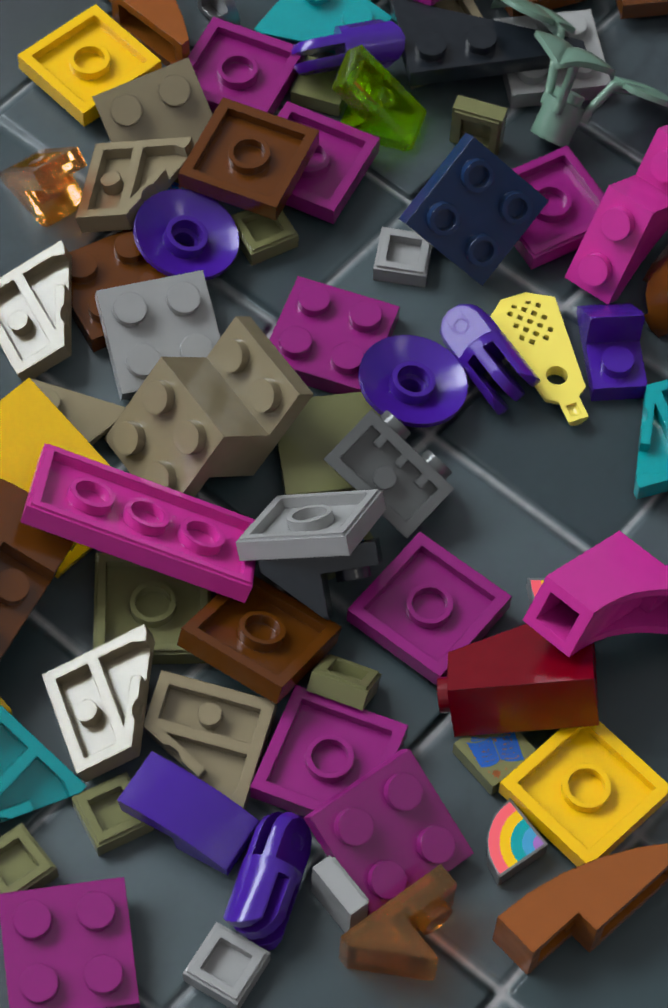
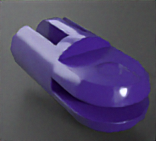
M368 20L336 26L334 35L298 42L293 45L291 50L292 56H305L335 50V55L301 62L294 65V68L301 76L340 70L343 77L381 71L389 68L401 57L405 49V35L402 29L392 21Z
M458 304L449 309L442 318L440 335L445 347L457 358L467 376L497 415H502L509 408L485 377L484 373L488 372L503 391L516 402L525 395V392L502 362L505 357L530 386L535 387L540 382L538 376L489 314L477 305Z
M279 811L263 817L257 825L223 916L224 920L242 936L267 951L276 949L284 936L311 852V831L305 820L292 812L282 813Z

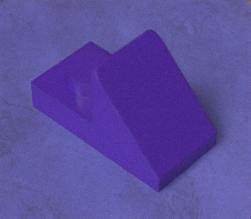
M631 303L577 306L576 314L591 401L644 398L648 384L640 345L645 321L644 313Z

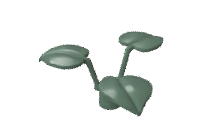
M493 0L491 9L512 7L529 17L542 21L552 33L536 30L534 33L535 38L551 60L545 91L540 100L543 104L530 129L532 133L551 143L565 147L569 145L579 122L588 125L593 113L613 94L638 96L668 107V96L660 90L638 81L614 76L616 70L601 58L585 49L573 47L569 42L565 41V30L574 34L576 28L554 11L528 0ZM580 67L614 76L613 80L585 109L581 107L585 98L571 91ZM568 68L562 86H556L558 70Z

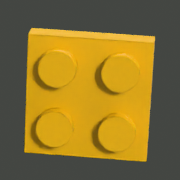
M96 4L17 55L19 69L84 127L100 117L92 96L162 68V61Z
M599 721V726L559 729L500 782L498 792L507 801L511 798L530 823L578 867L597 858L609 855L668 800V783Z

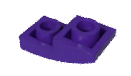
M152 751L117 799L123 812L172 837L178 850L227 876L251 842L254 831L260 822L244 808L203 780Z

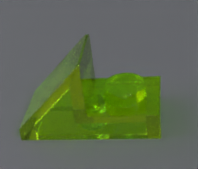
M362 44L347 50L332 86V89L348 104L341 123L379 137L381 146L404 152L413 149L427 113L426 109Z

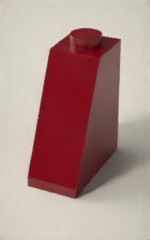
M524 624L448 652L447 677H437L440 713H451L454 737L599 726L595 642L568 657L528 624Z

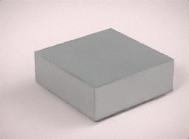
M382 227L373 268V280L425 288L433 246L414 231Z
M330 855L312 867L311 892L348 938H350L367 924L369 899L336 858H332Z
M216 922L183 972V981L228 1008H241L270 962V952Z

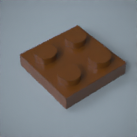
M223 97L178 172L179 186L277 220L319 145V130Z
M133 229L120 231L70 252L72 256V317L92 352L107 347L95 301L97 290L169 277L153 268L143 258L136 246Z
M254 576L253 587L245 603L217 594L181 628L177 645L261 696L278 704L333 648L338 641L342 626L332 620H325L303 603Z

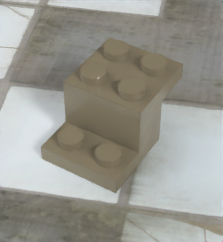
M236 316L207 357H161L104 439L130 474L195 497L209 477L254 476L314 394L254 320L248 316Z

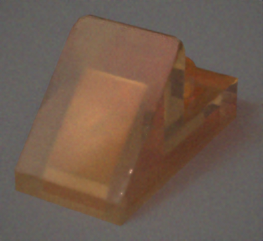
M78 146L41 149L1 171L0 178L37 222L44 227H48L78 210L82 191L73 173L86 167L87 164Z
M441 864L341 935L339 960L347 969L421 980L435 979L439 961L438 957L418 931H421L423 935L430 934L448 920L453 912L451 907H453L456 881Z

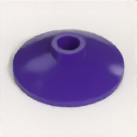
M171 189L151 196L141 205L134 220L133 234L139 252L153 268L166 276L203 270L205 280L213 279L224 273L232 265L239 249V232L228 211L214 199L191 190Z
M396 335L376 342L364 354L358 371L359 386L369 405L380 415L388 410L404 426L433 427L449 421L462 408L468 392L467 376L457 358L439 343L415 335Z

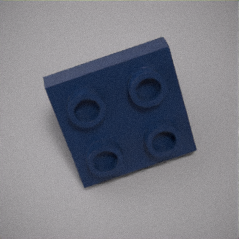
M465 133L403 212L399 220L483 286L549 200L475 137Z

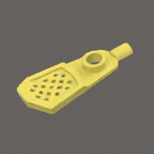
M524 292L501 299L490 317L540 379V382L535 386L536 390L544 402L560 405L570 426L582 424L589 417L580 399L586 386L555 297ZM558 375L565 382L559 385L553 384L548 381L547 377Z

